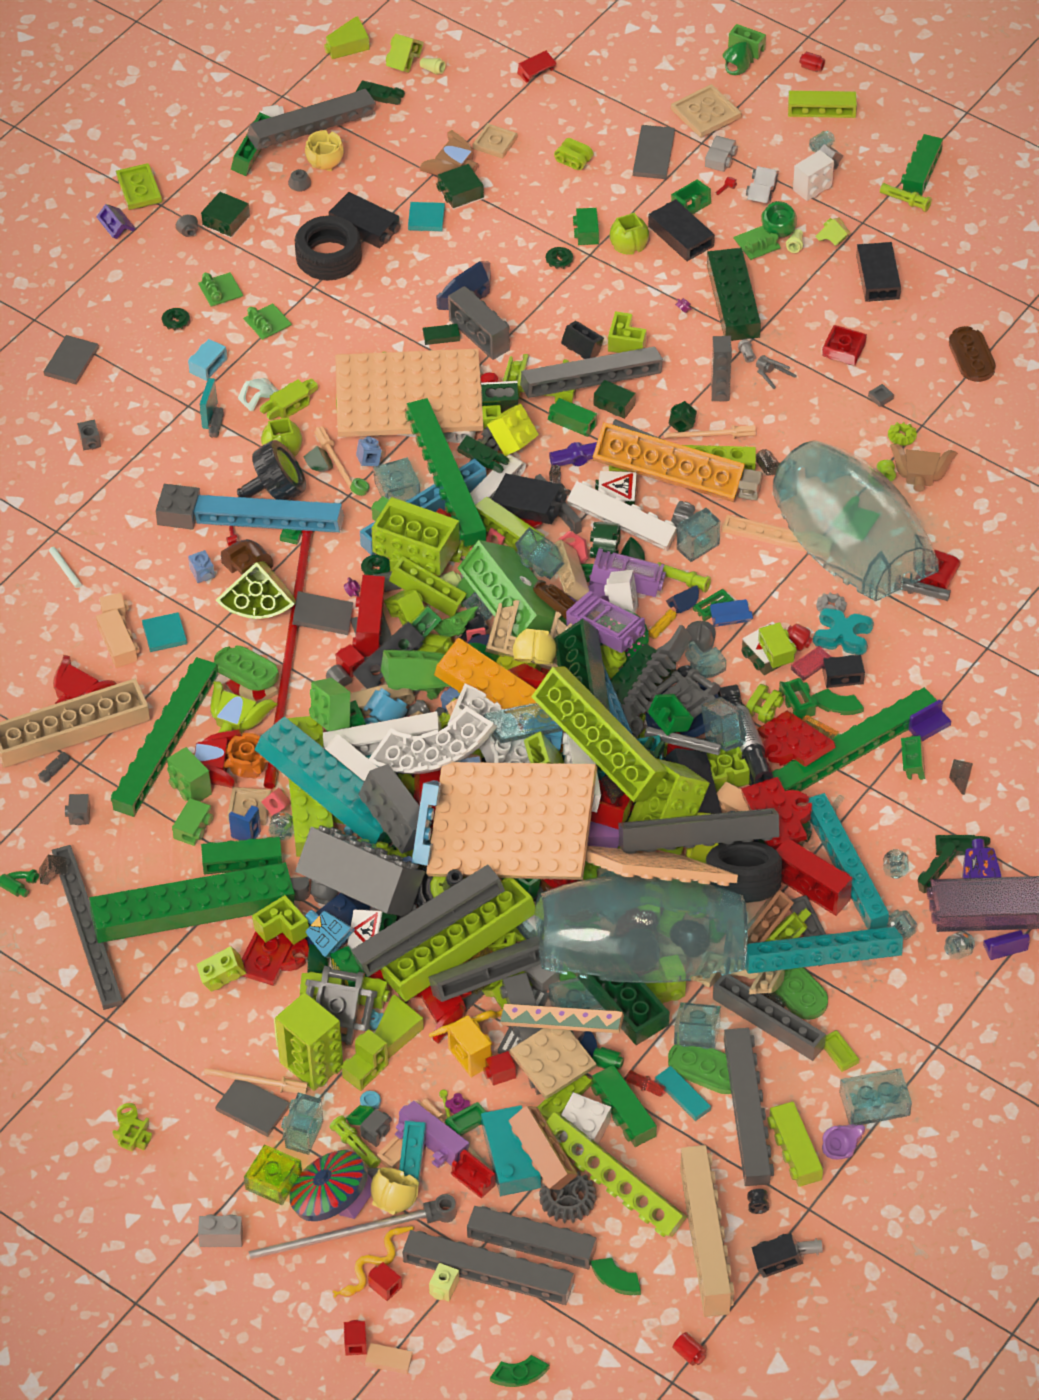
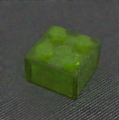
M264 1144L244 1175L245 1190L283 1206L293 1185L302 1173L301 1160Z

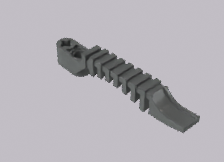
M679 625L672 638L666 644L659 647L656 653L651 655V661L648 660L646 663L647 667L642 670V675H639L637 677L638 681L632 685L633 689L628 691V697L623 699L625 705L621 704V707L635 738L638 737L643 729V721L639 718V714L646 711L642 705L647 706L649 701L645 698H651L653 694L650 690L655 691L657 689L654 683L661 684L663 681L659 676H668L669 672L666 669H675L676 665L673 662L679 661L692 636L683 625Z

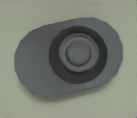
M695 621L689 624L686 630L692 637L686 651L693 656L708 654L714 646L716 635L714 626L706 621Z
M311 879L310 894L317 903L326 905L338 895L339 891Z

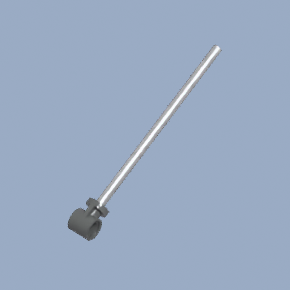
M442 1194L435 1201L423 1203V1210L248 1251L250 1260L422 1218H426L427 1224L435 1221L449 1223L457 1215L456 1201L451 1195ZM449 1207L448 1210H443L442 1208Z

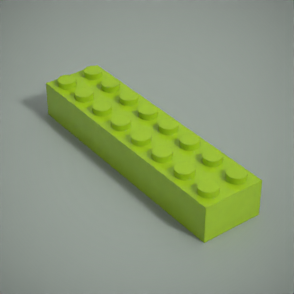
M552 667L531 696L633 802L646 801L668 772L566 667Z
M311 716L287 718L324 748L323 728ZM289 779L296 857H300L310 828H319L322 825L331 829L333 827L332 813Z
M513 878L503 879L501 883L504 887V892L381 968L384 980L405 1002L430 986L429 976L461 965L535 915L537 910L532 896Z

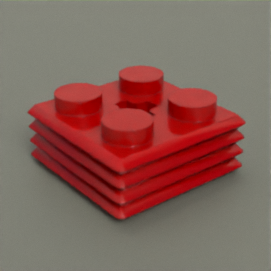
M833 325L822 347V356L830 360L844 362L848 365H856L866 344L867 334Z

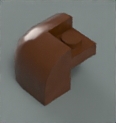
M253 540L237 541L221 551V563L232 574L239 571L243 575L256 562L264 561L270 568L273 567L271 555Z

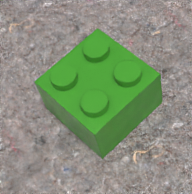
M333 678L312 681L310 689L311 707L309 708L311 718L328 731L349 728L350 691Z
M187 747L167 758V771L170 777L168 779L169 784L173 789H177L180 792L184 801H188L191 798L200 802L212 795L209 770Z

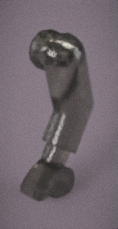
M559 465L551 466L549 471L550 482L562 484ZM562 484L565 492L567 493V496H569L571 490L566 489L565 486Z

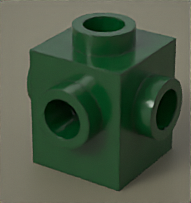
M686 401L676 404L670 410L668 424L678 432H685L694 427L697 411Z

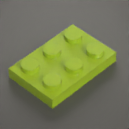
M149 163L115 171L128 210L162 202Z

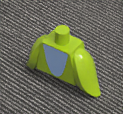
M213 681L214 689L210 712L216 720L217 726L221 727L218 733L239 729L242 734L245 730L256 727L277 706V703L272 699H267L257 704L253 700L224 691L220 681Z

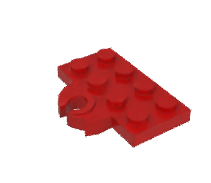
M788 710L757 729L759 736L765 739L763 745L766 758L768 757L769 762L779 763L780 766L794 759L806 767L836 748L833 740Z
M778 777L741 788V794L749 810L774 808L779 814V837H773L772 840H764L766 845L776 850L787 838L796 843L807 840V834L802 824L807 823L811 819L812 803H808L809 797L806 794L796 790L785 791ZM798 803H807L805 806L797 805Z
M255 931L242 957L246 971L243 977L274 986L281 970L293 971L306 964L305 958H295L294 955L301 953L308 957L309 948L307 940L304 938L293 945L282 932L265 942Z

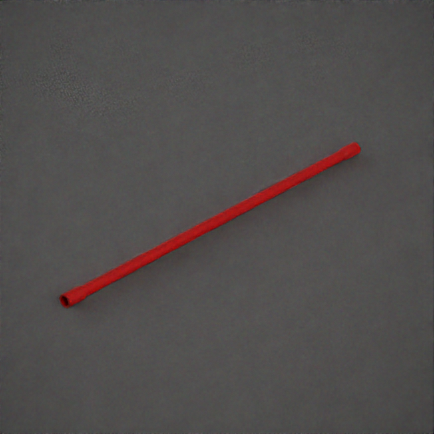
M302 530L293 593L295 600L298 591L303 592L313 531ZM295 605L291 607L274 724L285 716L298 625L292 624ZM270 762L267 764L263 784L267 789L275 788L277 768Z

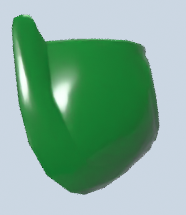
M738 42L728 47L722 54L726 60L725 69L730 75H740L746 72L750 63L754 62L751 46L747 42ZM729 62L737 66L736 71L728 70Z

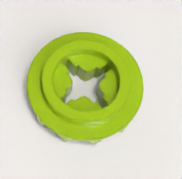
M896 422L888 430L889 440L900 446L912 444L917 437L916 428L912 427L911 424H905V422L902 424Z

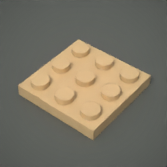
M712 84L671 104V110L700 138L742 116V112Z
M543 1028L510 1049L509 1052L545 1099H548L596 1068L594 1060L570 1030Z

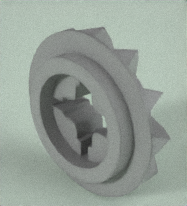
M830 591L829 594L823 593L821 597H818L816 608L819 613L825 608L840 610L844 613L847 602L838 593L832 594ZM828 601L831 603L835 602V606H833L832 604L828 605Z

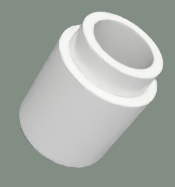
M272 105L262 107V110L259 112L274 117L284 114L283 106Z

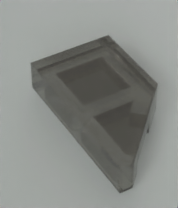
M954 759L949 778L960 793L965 795L973 763Z
M602 776V784L611 803L614 804L617 798L625 793L609 776Z

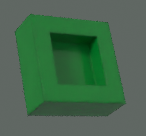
M283 529L280 541L298 545L302 530Z
M359 1105L346 1119L350 1125L360 1126L374 1109L370 1106Z

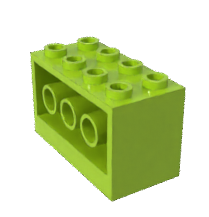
M394 497L389 499L372 526V552L397 562L403 556L438 576H441L459 546V520Z
M655 758L668 772L646 801L635 803L628 822L696 816L710 783L685 765ZM684 846L676 847L673 850H666L664 848L657 850L680 855Z
M304 992L275 1017L280 1063L302 1082H307L308 1087L315 1091L317 1088L324 1086L332 1075L339 1073L342 1069L343 1055L340 1021Z

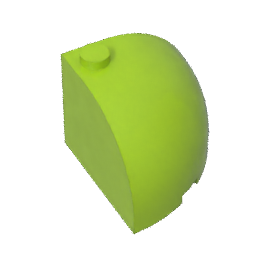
M264 561L256 562L216 599L223 608L231 613L252 619L269 618L279 615L296 604V600L291 592Z

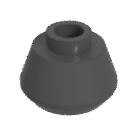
M298 169L291 173L288 185L292 190L302 192L310 187L311 179L306 171Z
M185 214L177 220L175 228L185 237L193 236L198 230V219L194 215Z

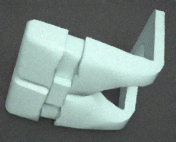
M257 378L244 383L238 399L249 411H254L260 397L270 398V395L279 390L267 378ZM249 386L260 390L249 403L246 401V393Z

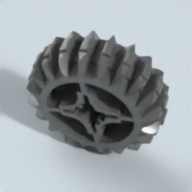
M577 1171L578 1176L561 1190L549 1189L542 1183L539 1191L540 1204L543 1211L547 1212L549 1218L554 1216L556 1222L559 1219H563L565 1224L567 1220H571L574 1223L575 1218L581 1221L583 1215H589L596 1202V1189L593 1187L592 1180H588L586 1174L581 1176L580 1171ZM580 1191L584 1194L582 1200L579 1199L578 1195ZM553 1192L557 1194L556 1201H554L551 1197Z

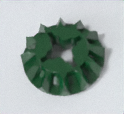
M565 247L551 248L545 255L546 263H549L550 267L554 266L556 269L558 267L562 269L565 266L570 267V263L573 262V253Z
M171 308L163 313L161 320L163 326H166L168 330L171 328L176 330L177 328L183 329V326H188L190 316L182 308Z
M378 554L370 555L362 561L361 571H363L364 575L390 572V561L385 556Z

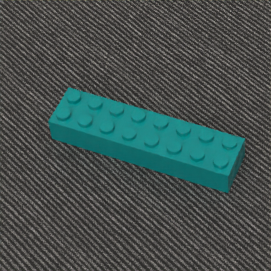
M284 716L260 736L255 751L358 836L369 840L371 844H377V842H381L385 838L387 833L383 831L380 823L373 817L369 808L358 795L364 781Z

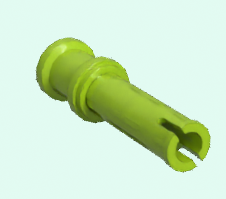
M883 183L880 187L881 194L907 202L911 207L916 206L923 209L924 212H927L931 206V197L926 198L917 192L910 193Z
M664 564L663 572H666V577L684 582L690 588L697 585L704 593L708 591L711 585L710 576L703 577L695 571L689 573Z
M343 1115L335 1118L329 1128L341 1137L340 1140L343 1143L349 1144L369 1168L378 1167L381 1160L357 1136V1130L346 1122V1118Z

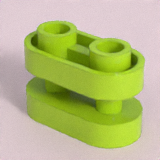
M566 138L554 152L557 162L575 170H582L594 156L593 150L588 145L572 138Z
M603 644V646H600L602 661L609 678H613L619 671V667H622L626 661L625 651L620 653Z
M761 683L747 702L746 707L752 717L757 713L759 714L758 720L767 723L773 719L777 707L780 708L782 706L784 697H782V692L775 689L771 694L768 693L769 687Z

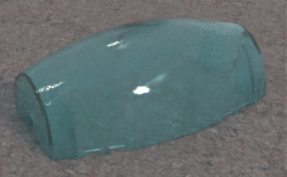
M812 440L802 443L793 449L779 464L773 479V495L778 508L781 510L783 519L787 521L788 528L807 553L834 577L838 575L842 578L844 584L847 586L851 584L857 588V592L874 601H878L901 590L903 577L907 573H910V582L913 584L938 572V558L932 542L916 513L895 485L867 461L846 449L828 442Z
M610 875L588 878L538 893L534 917L537 938H539L542 969L566 975L568 971L578 972L580 977L587 978V974L600 976V980L637 983L691 981L692 976L702 975L703 979L710 978L712 973L720 972L721 975L745 970L748 942L747 911L744 897L738 893L693 880L691 882H681L679 879L672 878V881L661 880L658 877L646 879L637 875L633 877Z

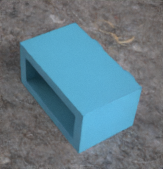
M208 339L188 359L189 373L207 381L227 360L226 346Z

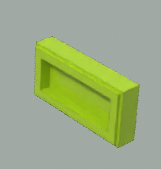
M837 1030L826 1035L824 1049L841 1072L859 1064V1058Z

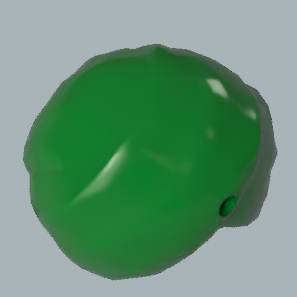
M775 201L770 203L761 213V223L767 233H776L778 237H787L795 230L797 215L789 204Z

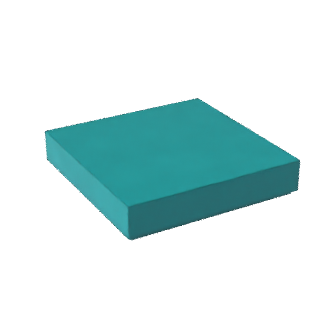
M410 202L408 230L442 232L445 203Z
M214 378L207 380L199 403L203 429H209L214 408L218 404Z
M179 612L142 620L150 652L187 644Z

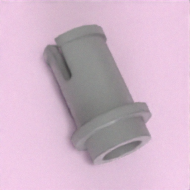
M744 339L738 343V350L742 352L745 362L750 363L756 359V356L751 348V342Z
M817 1238L814 1241L797 1242L801 1255L814 1253L819 1255V1253H823L822 1241L817 1240Z

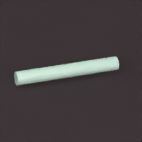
M51 547L49 549L50 554L74 587L79 588L81 586L79 579L57 549Z

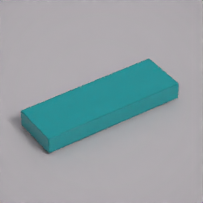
M671 1066L655 1077V1082L694 1121H697L711 1111V1106Z
M405 1121L399 1170L404 1172V1176L411 1175L416 1178L420 1185L427 1123Z

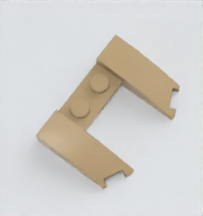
M518 600L513 601V606L502 608V603L498 604L485 652L514 658L513 645L517 637L510 635L519 605ZM555 612L550 629V635L553 639L572 626L571 623L566 626L558 619L561 616L559 612ZM555 656L553 664L537 665H541V668L551 670L552 667H558L557 657Z
M706 953L693 974L692 980L710 988L726 972L731 976L739 975L755 979L749 989V994L772 993L783 983L785 970L748 974L741 964L740 958Z

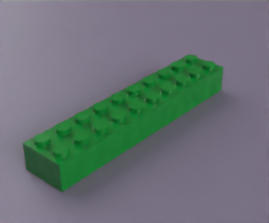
M286 862L89 897L90 913L97 943L251 916L284 895L294 904V890Z

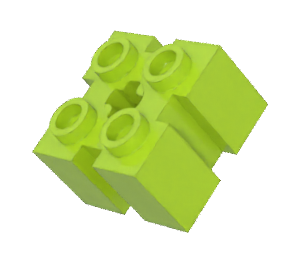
M737 741L723 744L719 755L707 753L716 792L720 790L725 782L736 787L749 785L750 770L745 759H742V752Z

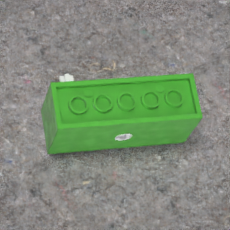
M478 540L458 566V570L495 617L499 603H502V608L513 606V601L518 600L519 605L510 636L518 637L525 629L543 630L550 633L556 611L534 592L533 587L539 580L513 547ZM560 616L558 619L567 626V620Z

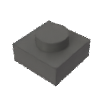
M881 384L869 391L868 397L881 407L893 400L894 394Z

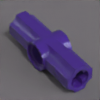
M574 442L566 449L549 452L551 466L554 468L573 464L574 466L584 465L587 460L593 459L597 442L582 445L580 442Z

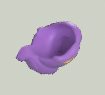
M848 1124L830 1127L823 1134V1153L828 1158L836 1160L850 1158L854 1154L857 1142L862 1139L865 1126Z

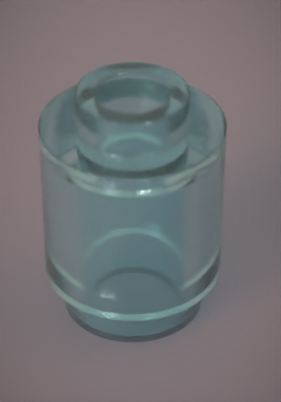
M829 130L820 132L810 138V149L813 152H817L823 144L832 146L835 141L834 135Z

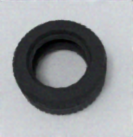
M331 215L315 217L303 224L295 235L296 262L300 269L312 278L326 281L343 278L353 272L361 261L360 233L350 221ZM329 242L344 246L343 249L334 253H319L312 250L313 247L319 244Z
M734 841L733 844L722 843L712 848L706 856V864L738 875L737 883L729 882V886L718 885L714 882L706 884L709 891L716 897L740 903L758 902L771 898L781 887L782 858L774 848L766 844L753 841Z

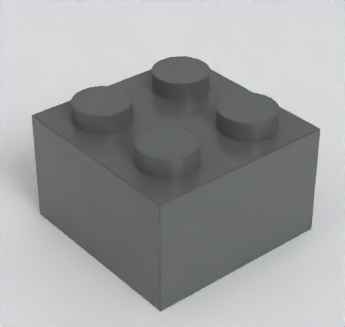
M164 483L155 510L157 525L193 530L196 522L194 509L198 496L201 495L200 488Z

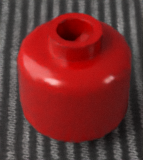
M797 623L793 626L789 625L787 632L789 639L796 645V650L802 651L804 647L808 648L813 639L810 637L811 631Z

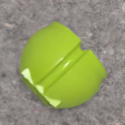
M635 212L616 218L610 228V241L616 251L626 255H633L635 251L641 252L647 245L649 229Z
M289 417L268 421V424L262 431V445L272 440H278L289 449L294 457L299 453L302 445L301 431Z

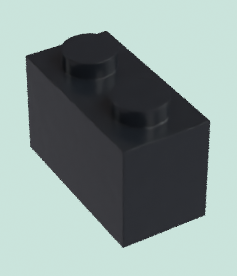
M575 320L566 326L561 344L579 354L583 359H588L599 355L604 337Z
M861 655L823 659L822 672L826 688L864 684L865 671Z
M792 1233L779 1235L776 1239L763 1241L751 1247L757 1269L763 1278L803 1264L798 1243Z

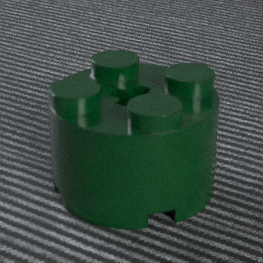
M593 523V531L590 534V542H593V547L590 548V558L596 559L599 548L603 549V552L606 553L609 551L610 554H619V550H616L620 544L621 529L619 523Z

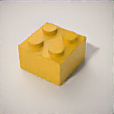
M467 1015L447 1027L448 1049L472 1078L486 1067L485 1058L493 1056L491 1052L492 1042L488 1035H484L481 1032L479 1024L475 1020L472 1021Z

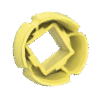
M327 130L317 131L308 137L305 146V156L313 168L332 171L340 163L344 154V147L336 133L331 132L328 134Z
M525 629L518 635L513 645L514 660L530 663L533 660L535 664H553L556 656V643L549 631Z
M387 1167L378 1169L371 1182L372 1205L393 1215L408 1209L417 1199L418 1180L411 1175L404 1176V1172Z

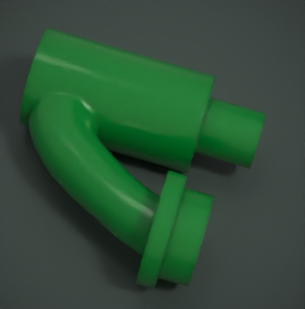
M32 869L30 871L11 872L7 875L2 874L0 876V887L17 897L21 895L25 898L28 896L29 891L25 889L24 884L16 879H26V882L34 884L39 878V873H37V870Z

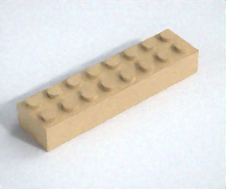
M136 678L0 722V761L3 768L149 721L148 705Z
M706 1145L681 1148L680 1173L704 1317L730 1314V1306L734 1305L733 1282H730L729 1277L731 1276L730 1263H727L726 1259L728 1257L727 1245H724L723 1241L725 1233L724 1227L720 1223V1220H722L721 1209L717 1206L719 1200L718 1191L714 1188L715 1173L711 1170L712 1155L707 1153Z

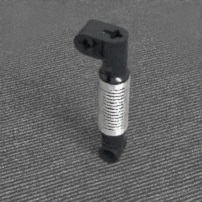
M738 685L720 687L717 694L721 705L724 706L726 721L734 741H737L741 749L742 759H745L750 770L749 785L772 779L773 774L765 756L764 745L748 708L742 703Z

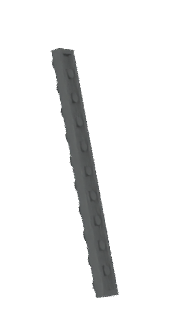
M71 845L52 849V856L103 1010L123 1005L103 942L97 943L90 913V902Z

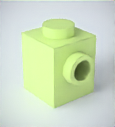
M439 1263L429 1283V1294L435 1299L449 1302L459 1283V1270Z

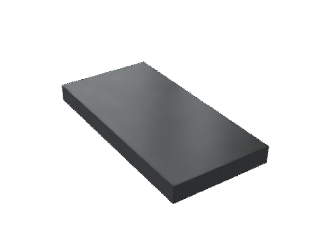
M641 125L632 176L667 179L675 128Z

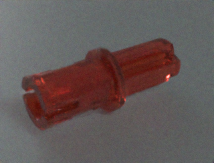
M630 1070L625 1078L627 1083L639 1087L643 1092L646 1090L659 1097H662L665 1093L666 1087L651 1080L650 1076L645 1077Z

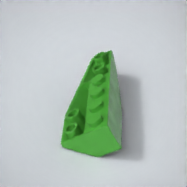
M383 651L381 672L388 688L400 690L401 688L419 690L449 687L448 684L434 675L437 664L445 654L426 651Z

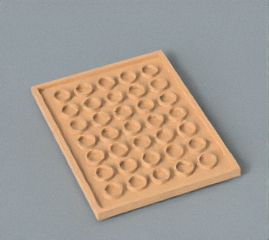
M478 349L335 355L338 437L412 434L410 421L407 422L405 418L407 403L428 398L443 433L483 431Z
M452 762L442 766L440 802L435 810L431 838L433 846L426 874L428 876L446 877L450 870L457 869L462 872L463 877H468L488 864L499 878L583 880L597 766L595 764Z
M587 846L585 861L625 877L637 875L641 878L653 879V877H658L661 880L672 881L673 878L679 879L681 882H691L693 880L702 884L714 882L723 886H729V882L737 883V874L681 854L641 850L628 854L620 848Z

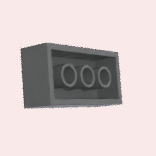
M465 286L448 295L449 321L452 324H458V329L492 360L509 351L510 327L506 321H503L495 311H492L484 301H481L473 291H470Z
M389 764L370 770L358 794L360 799L366 804L373 817L377 819L383 831L388 834L394 846L401 853L414 849L420 806Z

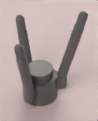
M765 355L760 356L756 362V367L759 368L757 373L762 375L773 389L776 386L765 373L772 372L774 368L794 378L797 377L796 374L788 371L790 366L770 359Z

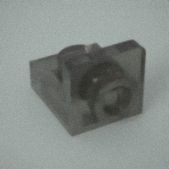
M48 854L39 867L40 884L48 885L56 874L65 876L67 874V859Z

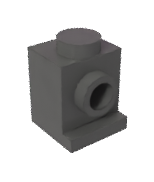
M375 1109L360 1125L361 1137L375 1147H378L379 1139L385 1137L390 1130L389 1123L392 1121L391 1117L387 1113H382Z

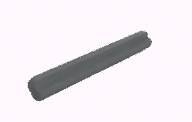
M649 726L645 731V737L660 735L661 741L715 755H719L721 750V744L677 733H671L667 736L663 730Z

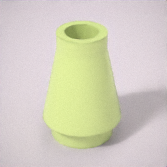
M422 58L420 60L421 68L436 75L442 74L445 70L446 64L441 58Z
M800 229L794 230L793 234L786 241V247L791 253H797L803 248V232Z

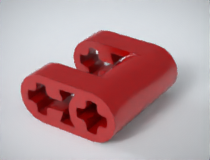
M930 549L924 561L928 566L939 569L938 572L935 573L922 568L917 570L914 578L917 582L947 589L960 567V560L953 555Z

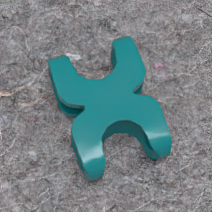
M825 608L820 612V623L830 629H818L814 633L813 643L816 646L833 650L841 645L843 651L849 654L863 655L866 653L868 648L867 641L857 636V634H869L874 626L872 618L860 614H851L848 618H845L842 611Z

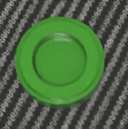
M355 478L350 485V489L356 495L364 496L369 490V484L361 478Z

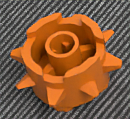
M243 733L240 737L234 736L226 749L228 759L225 761L224 768H230L232 774L239 777L252 779L259 777L268 762L255 751L260 736L253 733Z

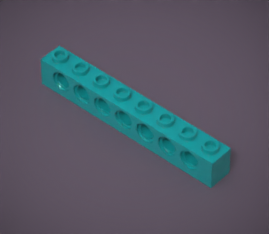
M822 793L810 797L808 802L812 803L810 822L834 867L847 872L852 877L851 899L868 930L887 928L889 912L826 794Z
M896 927L742 944L741 964L747 973L751 974L902 956L903 937Z

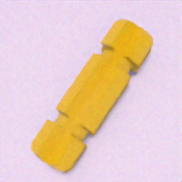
M672 609L667 610L665 615L648 630L649 636L656 639L671 624L670 622L676 618V612Z

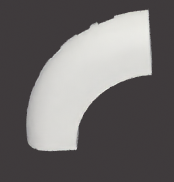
M465 683L448 723L456 718L467 706L497 726L492 735L479 747L486 763H530L523 741L526 737L517 728L518 724L510 714H506L498 702L494 704L486 698L485 693Z
M465 706L461 713L448 723L446 728L440 731L435 730L422 734V736H412L390 729L368 761L379 767L389 764L394 772L402 774H423L441 770L442 766L452 762H459L472 754L492 735L497 726Z

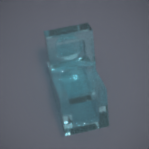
M693 640L689 642L685 656L690 662V666L698 670L700 675L705 678H712L726 671V659L717 647L703 653Z

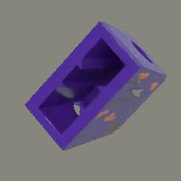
M974 839L972 841V848L965 851L961 885H999L1001 872L995 850L993 848H985L983 839Z

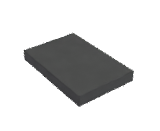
M66 335L44 369V376L77 385L99 349L98 343Z
M298 591L292 624L348 635L353 602Z
M235 1079L215 1106V1110L268 1137L290 1108V1102L250 1082Z

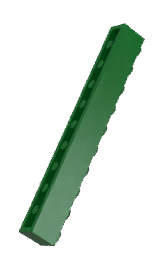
M428 398L407 403L405 418L407 422L410 421L412 434H416L417 446L422 448V457L424 461L427 460L429 473H433L435 487L440 489L439 495L441 500L445 501L446 512L451 514V518L459 520V541L462 540L465 547L475 545L478 540L486 541L485 526Z
M196 657L194 662L189 664L185 677L180 679L179 687L171 694L170 702L164 706L161 717L156 719L152 732L147 734L143 747L138 749L134 762L129 764L128 772L125 776L121 777L119 787L116 791L112 792L110 801L114 811L135 817L166 765L167 758L173 753L214 684L213 681L217 679L218 669L216 663Z
M925 687L915 690L909 696L899 699L890 707L883 708L876 715L869 716L858 725H853L846 732L837 734L832 739L836 748L806 767L796 760H792L786 766L772 772L773 778H779L785 791H803L908 731L910 716L936 702L937 699Z

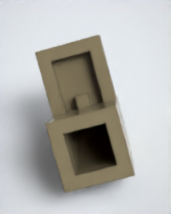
M749 469L743 470L742 481H739L738 486L740 490L738 498L757 501L762 484V472Z

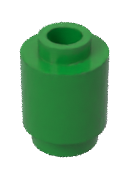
M597 1047L592 1058L596 1063V1067L603 1069L612 1065L616 1069H621L624 1058L621 1057V1052L605 1047Z

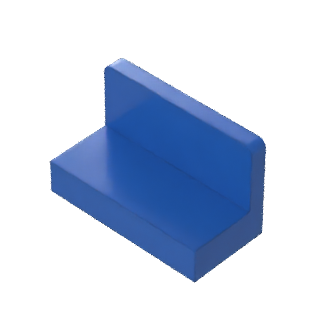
M746 599L710 605L714 627L750 622L753 619L752 611H749Z
M251 805L245 816L234 812L229 813L232 838L247 840L258 837L261 832L258 807Z

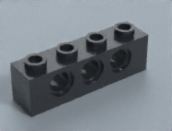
M407 621L355 669L352 674L366 689L379 686L382 683L380 681L383 677L382 672L378 675H373L370 672V668L373 665L381 667L383 651H411L413 649L416 651L424 644L422 642L424 637ZM401 639L409 641V646L406 649L399 648L398 642Z

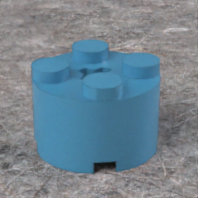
M382 688L379 691H374L363 709L364 711L371 710L370 715L381 722L404 718L408 711L405 702L400 699L393 700L390 698L391 694Z

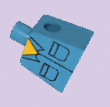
M310 910L305 915V918L311 924L306 930V934L326 958H331L330 954L337 951L355 931L353 927L326 911H323L319 916L315 911Z

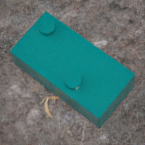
M522 1105L481 1113V1126L500 1197L541 1188V1174L533 1167L532 1159L523 1150L522 1142L513 1133L512 1126L508 1121L523 1109Z

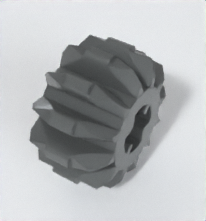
M679 501L676 505L671 522L675 524L677 532L686 533L691 525L695 506L689 502Z

